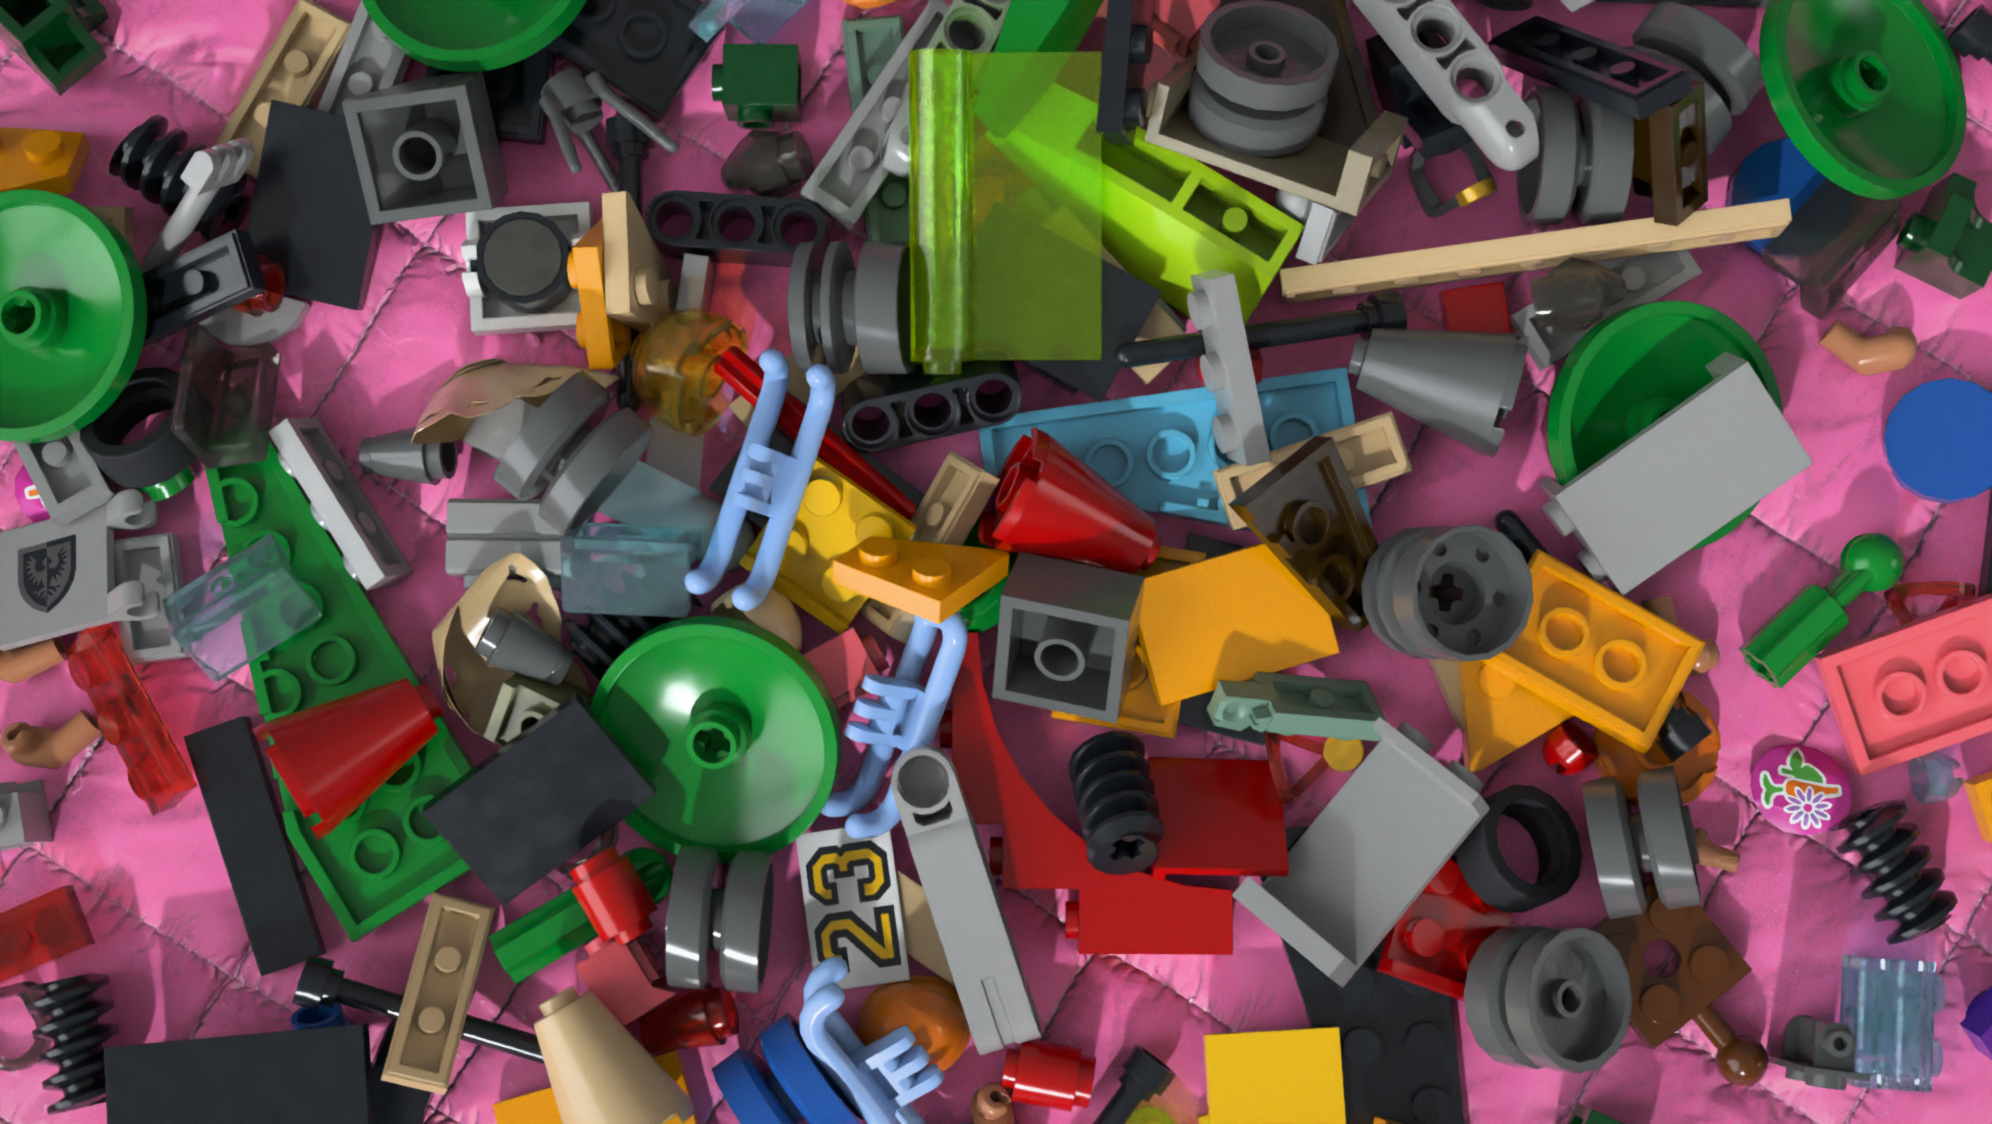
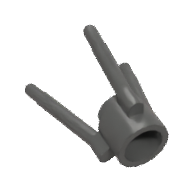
M565 69L555 74L545 83L541 90L539 104L550 119L563 156L572 173H580L582 166L568 129L573 134H578L609 189L612 192H618V175L591 131L602 120V100L668 152L676 153L678 151V143L609 88L598 71H594L586 77L580 69Z

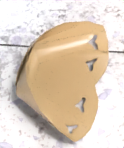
M496 358L476 361L458 369L433 394L418 421L411 443L434 444L464 439L476 416L499 410L513 402L517 397L539 408L559 386L572 375L582 370L604 388L620 378L614 374L569 365L512 364Z
M521 552L510 553L487 567L432 632L431 638L440 684L446 703L450 709L457 712L470 730L482 737L485 734L503 682L515 674L486 665L487 658L474 651L497 607L499 606L511 613L517 608L526 615V612L532 608L533 603H538L536 614L542 620V626L540 627L561 643L562 618L548 577L532 560ZM513 565L516 569V574L525 577L527 582L508 580L509 566ZM573 660L563 681L592 694L584 673ZM446 665H450L455 673V686L453 689H451L444 670ZM466 714L469 715L468 721L463 717L466 716ZM498 739L495 743L504 746L508 742Z

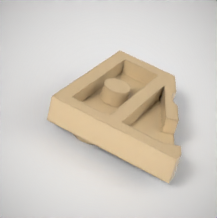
M627 191L602 193L606 315L650 337L673 335V316H676L675 310L679 291L677 284L671 279V273L630 193Z

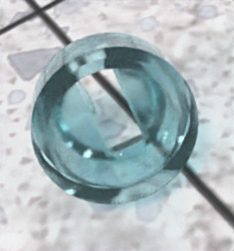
M1931 752L1911 759L1908 768L1909 782L1916 800L1920 804H1931L1947 801L1957 795L1964 783V778H1954L1953 770L1960 768L1959 762L1948 754Z

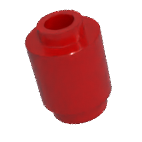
M614 845L569 871L577 885L571 890L602 942L614 936L619 946H622L654 927L648 915L656 911L658 907L629 857L626 856L622 859Z
M1034 1039L1020 1043L1019 1050L1007 1048L1001 1086L1012 1088L1011 1101L1069 1112H1071L1072 1106L1088 1108L1095 1074L1096 1057L1082 1055V1048Z

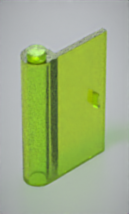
M917 49L908 51L911 361L923 362V374H961V362L974 360H1102V136L1096 132L1102 72L1101 51L973 53L970 50Z

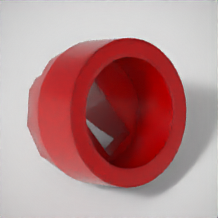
M1567 720L1557 725L1548 734L1542 746V755L1545 763L1551 766L1558 762L1556 773L1561 776H1575L1584 771L1599 757L1597 747L1591 738L1581 728Z

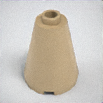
M570 986L538 1005L544 1016L533 1023L562 1124H663L676 1116L675 1112L681 1122L684 1123L696 1112L690 1097L591 990L578 995L575 988Z

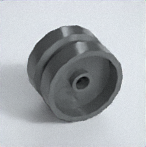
M1246 0L1222 6L1208 15L1200 29L1196 50L1197 67L1191 77L1187 98L1189 118L1199 132L1223 148L1245 155L1276 157L1300 151L1315 141L1323 124L1328 103L1327 91L1333 81L1339 57L1336 37L1321 20L1308 12L1277 1Z
M1674 2L1657 3L1633 33V46H1625L1627 49L1687 70L1690 73L1691 80L1704 82L1707 158L1715 151L1731 130V116L1741 115L1765 85L1761 64L1755 53L1734 32L1715 18L1690 6Z
M1532 86L1526 95L1524 103L1535 117L1539 137V154L1536 159L1525 167L1516 170L1518 206L1522 220L1527 225H1559L1572 208L1578 222L1585 226L1619 222L1622 219L1628 202L1634 159L1633 117L1580 97L1576 104L1572 93L1555 86ZM1520 123L1519 127L1524 133V126Z
M583 370L566 380L538 408L505 451L493 476L497 483L521 502L537 496L546 489L539 505L538 516L566 538L577 532L608 500L640 459L655 432L653 426L629 407L613 412L602 421L609 407L610 393Z
M1674 766L1640 771L1636 780L1640 812L1631 813L1625 786L1615 776L1582 781L1589 836L1609 919L1644 914L1648 905L1644 873L1653 872L1660 902L1668 910L1701 905L1702 898L1695 865L1700 863V857L1689 805H1683Z
M681 846L674 867L666 914L667 985L675 988L703 990L712 977L717 950H720V979L728 992L761 994L767 969L773 915L774 855L772 852L739 850L730 863L726 886L723 889L722 860L715 848Z
M1517 925L1501 928L1479 945L1468 966L1464 989L1467 1022L1477 1044L1496 1062L1519 1068H1548L1554 1071L1582 1073L1599 1069L1613 1057L1628 1031L1632 1008L1629 974L1619 951L1603 934L1584 927L1559 926L1548 929L1542 926Z

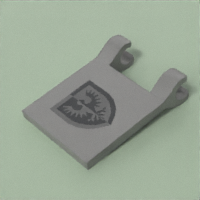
M128 489L119 492L107 503L62 527L52 521V519H47L0 532V650L6 651L115 621H141L157 617L160 611L159 593L156 591L145 593L144 584L136 580L121 583L115 588L114 530H139L155 526L158 518L157 503L151 500L143 503V495L140 491Z

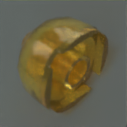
M675 309L662 316L636 337L631 348V373L636 398L651 417L666 427L691 436L702 435L718 422L731 402L718 400L726 382L715 373L714 364L731 346H737L747 354L748 344L745 329L741 325L734 323L727 316L704 309Z

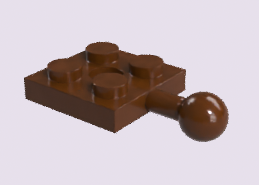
M1651 880L1646 884L1648 905L1644 914L1609 919V916H1606L1590 929L1603 934L1619 951L1628 971L1632 995L1629 1024L1648 1048L1655 1049L1693 1019L1714 1047L1718 1049L1716 1065L1722 1077L1738 1086H1749L1757 1083L1763 1078L1768 1069V1055L1764 1046L1751 1036L1737 1035L1712 1004L1718 997L1752 971L1751 967L1700 905L1668 910L1660 902L1655 880ZM1655 940H1662L1668 943L1676 956L1673 970L1668 975L1660 978L1650 974L1643 962V954L1646 947Z

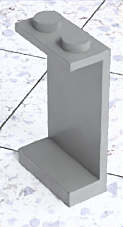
M1724 352L1705 366L1714 379L1712 382L1565 485H1560L1549 476L1538 483L1550 500L1542 506L1548 519L1563 537L1572 532L1582 547L1583 551L1575 557L1588 577L1600 584L1607 582L1622 596L1813 464V461L1748 361L1729 352Z
M1380 716L1371 726L1380 736V742L1288 852V876H1268L1262 885H1259L1251 877L1247 876L1232 894L1242 905L1342 988L1490 810V807L1477 792L1483 783L1473 773L1455 760H1452L1447 767H1444L1427 754L1434 745L1415 728L1403 721L1395 729Z

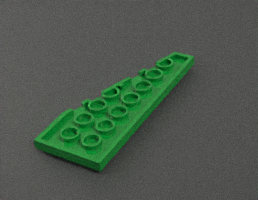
M254 416L204 447L202 451L217 523H220L222 526L229 562L226 564L231 586L235 587L242 616L239 622L260 715H264L265 722L405 677L413 687L421 684L423 681L367 590L361 583L353 579L344 567L342 561L343 552L333 536L314 519L310 511L311 501L297 479L290 476L281 466L277 457L278 448L262 420ZM444 715L434 720L439 732L339 826L320 840H318L311 827L322 821L320 816L315 812L307 818L304 817L271 763L274 779H278L285 812H282L287 836L352 943L365 938L431 896L433 892L436 893L472 870L422 814L425 803L475 767ZM269 737V742H270V746H271V745H273L275 742H274V740L272 739V737Z

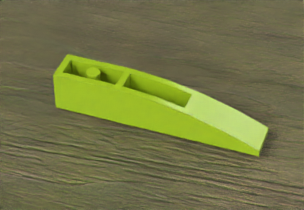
M993 52L988 53L970 88L978 92L981 91ZM1055 82L1052 83L1047 92L1006 139L994 137L990 131L985 135L1034 186L1038 185L1053 202L1052 205L1057 210L1065 205L1129 274L1161 290L1159 298L1167 306L1190 320L1187 297L1190 292H1194L1190 275L1216 269L1234 273L1245 326L1305 228L1303 224L1200 161L1144 141L1146 130L1140 127H1136L1134 145L1109 144L1096 132L1098 104Z

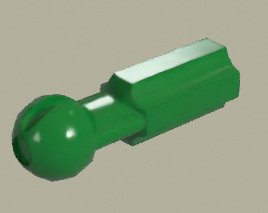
M1869 533L1856 536L1848 541L1841 553V572L1825 587L1813 584L1805 585L1738 648L1746 664L1774 688H1782L1849 625L1845 608L1862 592L1884 591L1897 583L1904 571V554L1900 545L1893 538L1882 533Z
M635 847L625 851L621 858L629 857L656 905H659L668 896L673 879V871L662 853L650 847ZM573 887L489 936L494 953L503 969L509 974L515 984L522 982L598 937V934L571 889Z

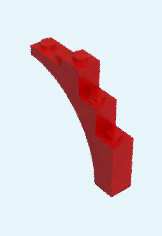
M968 633L966 653L953 686V710H944L940 721V748H952V762L956 768L975 824H1003L1002 837H990V870L992 875H1002V889H1077V901H1065V940H1077L1078 954L1233 955L1232 890L1178 884L1168 880H1152V875L1143 872L1124 875L1106 874L1096 870L1087 859L1086 842L1049 811L1018 771L997 730L983 683L979 633Z

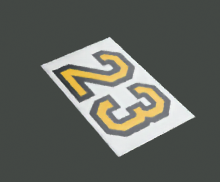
M845 828L800 835L796 839L813 969L829 957L838 956L843 958L847 963L848 972L843 980L836 983L842 989L910 980L890 831L876 838L868 839L850 837Z

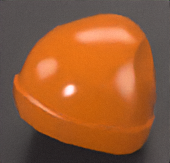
M912 975L910 980L886 983L876 988L865 1000L860 1010L857 1025L858 1037L865 1046L902 1026H907L916 1037L914 1044L910 1048L922 1045L930 1055L927 1065L935 1063L942 1071L951 1067L963 1054L971 1037V1031L957 990L951 984L937 977L927 975Z

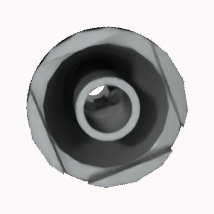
M1372 328L1369 339L1357 336L1347 373L1359 376L1356 384L1358 390L1482 455L1494 458L1505 433V429L1499 428L1500 422L1505 421L1508 411H1512L1526 360L1528 350L1526 343L1529 336L1507 332Z

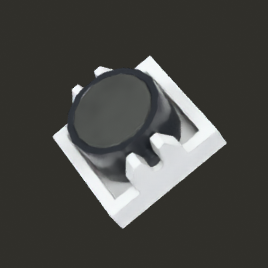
M590 202L497 207L488 210L465 212L467 240H464L461 245V255L466 262V272L462 273V281L466 294L470 298L471 332L476 336L576 329L577 315L581 311L578 289H574L570 285L567 262L572 247L594 226L593 207Z

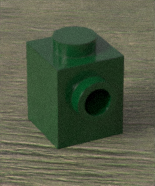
M723 44V64H713L712 98L713 101H722L728 121H737L739 127L750 130L773 128L774 121L801 122L802 59L798 44Z

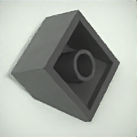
M483 71L420 78L342 101L371 225L493 209L509 191Z

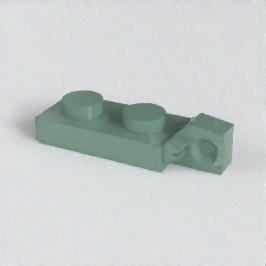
M1257 671L1253 680L1250 681L1219 680L1210 704L1207 706V711L1214 726L1241 731L1251 726L1252 729L1259 732L1266 730L1267 732L1285 736L1308 735L1332 737L1345 741L1352 739L1380 741V736L1371 726L1379 716L1386 721L1366 681Z

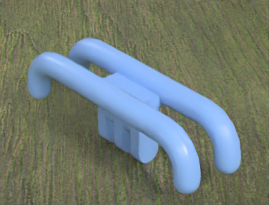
M772 348L763 351L759 357V365L764 371L761 391L708 549L699 568L691 570L685 577V586L689 592L701 595L712 591L721 581L727 570L747 510L770 517L752 571L746 583L738 586L732 593L734 606L743 611H749L761 605L773 587L831 417L836 395V380L830 368L824 364L812 365L806 372V379L810 385L809 401L791 456L768 448L785 400L789 382L788 361L782 352Z
M959 611L940 624L914 615L913 627L894 678L874 674H866L861 687L867 692L879 695L878 700L857 698L853 712L870 719V722L849 721L844 735L854 741L870 745L855 782L842 792H831L821 811L823 815L828 817L849 816L845 821V830L850 837L855 839L876 838L890 831L901 820L892 794L891 783L882 804L876 810L866 814L854 813L863 809L877 794L895 747L902 750L903 753L913 746L932 745L966 653L968 631L966 621ZM939 628L943 634L942 644L926 688L919 684Z
M838 956L825 959L810 972L803 987L804 1006L799 1015L800 1034L807 1048L867 1124H926L910 1102L938 1087L944 1080V1073L935 1063L927 1065L930 1055L922 1045L910 1048L914 1044L916 1037L907 1026H902L865 1046L837 1010L843 1004L845 994L843 989L836 983L843 980L847 975V963Z

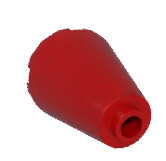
M1033 427L1031 428L1032 438L1023 434L1014 445L996 476L1000 479L993 491V494L997 495L996 510L994 515L984 510L982 512L978 529L980 543L1018 554L1019 552L1129 574H1135L1139 569L1143 571L1148 570L1156 559L1162 542L1161 537L1156 535V520L1047 432Z
M405 677L263 722L251 730L259 743L269 737H272L275 743L264 749L304 817L307 818L315 812L320 816L322 821L311 827L318 840H320L339 826L439 732L434 720L444 714L425 682L413 687Z

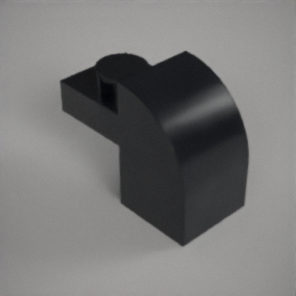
M1423 31L1417 34L1420 42L1426 47L1438 49L1447 46L1436 32ZM1380 35L1366 39L1371 72L1383 111L1387 110L1409 118L1401 142L1404 149L1415 146L1423 158L1427 160L1437 155L1451 153L1460 146L1473 141L1461 125L1452 123L1441 113Z

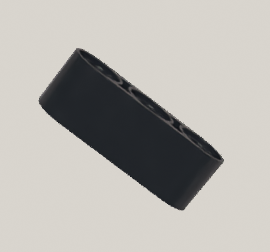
M674 190L666 191L656 196L648 205L645 215L647 228L659 250L666 256L678 260H683L684 253L709 256L711 262L791 268L794 251L797 246L786 242L784 236L790 226L800 222L809 223L817 229L816 235L811 242H821L825 250H827L830 244L826 220L821 210L812 202L802 199ZM682 213L693 218L691 228L680 237H669L662 233L665 221L674 214ZM736 218H746L755 223L752 234L743 241L733 242L723 237L726 225Z
M988 349L916 364L913 372L908 374H871L853 380L844 389L842 394L843 433L847 441L856 449L865 452H877L1003 424L1010 421L1019 412L1022 405V390L1017 368L1013 360L1006 353L995 349ZM998 379L1006 383V386L995 394H985L977 390L983 382ZM928 393H937L945 397V400L935 407H923L916 403L921 396ZM865 407H877L885 412L880 418L870 421L859 419L855 415L860 409Z

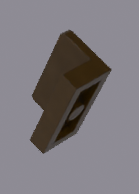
M1691 80L1692 93L1641 120L1633 118V189L1635 194L1639 196L1653 198L1654 223L1678 226L1708 201L1705 92L1703 81Z

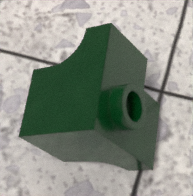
M0 0V39L61 96L107 58L103 47L90 33L109 17L104 6L97 0Z
M1954 172L1934 185L1920 213L1913 212L1909 216L1896 241V245L1903 249L1894 268L1960 300L1983 288L1992 271V223L1988 222L1976 207L1974 198L1976 182Z

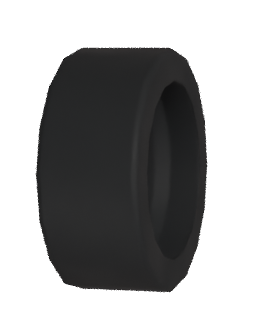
M165 367L142 368L133 372L126 387L113 404L96 420L80 430V441L88 454L111 481L126 488L150 487L170 480L188 468L204 450L211 433V415L180 373ZM171 410L165 421L154 432L139 441L121 445L124 437L137 423L152 414Z
M1512 785L1484 798L1490 810L1456 850L1458 866L1468 886L1484 903L1503 912L1524 913L1567 894L1579 877L1582 860L1579 834L1569 813L1552 795L1534 786ZM1502 814L1517 820L1529 832L1537 848L1540 866L1537 881L1534 884L1519 878L1507 866L1499 850L1496 831L1499 816Z

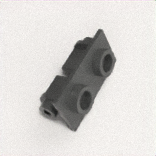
M1807 1015L1795 1016L1787 1023L1784 1031L1782 1056L1768 1055V1062L1786 1067L1785 1078L1804 1081L1805 1085L1846 1090L1847 1079L1870 1081L1871 1078L1870 1074L1853 1070L1856 1040L1853 1032L1847 1026L1836 1022L1815 1019Z

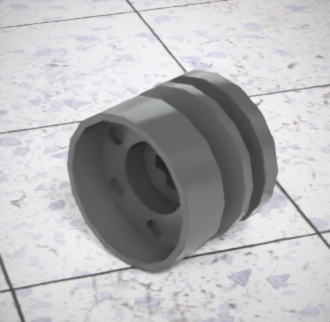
M846 241L830 242L827 250H825L821 242H799L794 251L790 269L787 317L791 348L796 366L801 373L806 374L808 369L815 364L828 365L833 374L848 372L853 361L856 345L861 364L867 374H908L913 372L920 345L922 309L919 265L916 251L911 241L865 242L860 251L856 270L851 250Z
M1482 525L1405 528L1385 539L1368 560L1361 584L1363 611L1373 633L1391 650L1413 658L1465 662L1491 659L1512 646L1526 627L1533 604L1532 575L1521 550L1503 533ZM1430 588H1433V597L1429 596Z

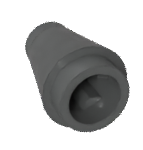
M416 427L375 437H365L361 440L359 446V463L363 473L367 475L376 474L377 476L437 485L441 479H450L455 475L458 464L457 442L412 444L411 440Z
M499 606L486 625L474 650L487 658L486 665L542 682L547 681L556 687L563 680L575 656L574 652L564 648L563 644L517 608L511 613Z

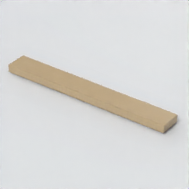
M1789 198L1695 211L1678 226L1654 223V217L1320 263L1316 266L1306 265L1280 269L1282 302H1286V305L1773 238L1778 237L1792 221Z

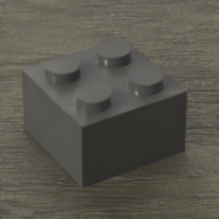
M1019 552L1001 594L992 698L1117 724L1132 680L1145 577Z

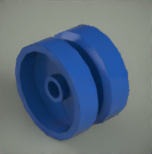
M788 1012L759 1033L760 1047L770 1068L758 1055L743 1047L737 1049L712 1068L717 1085L741 1124H867L809 1051L800 1034L799 1022Z

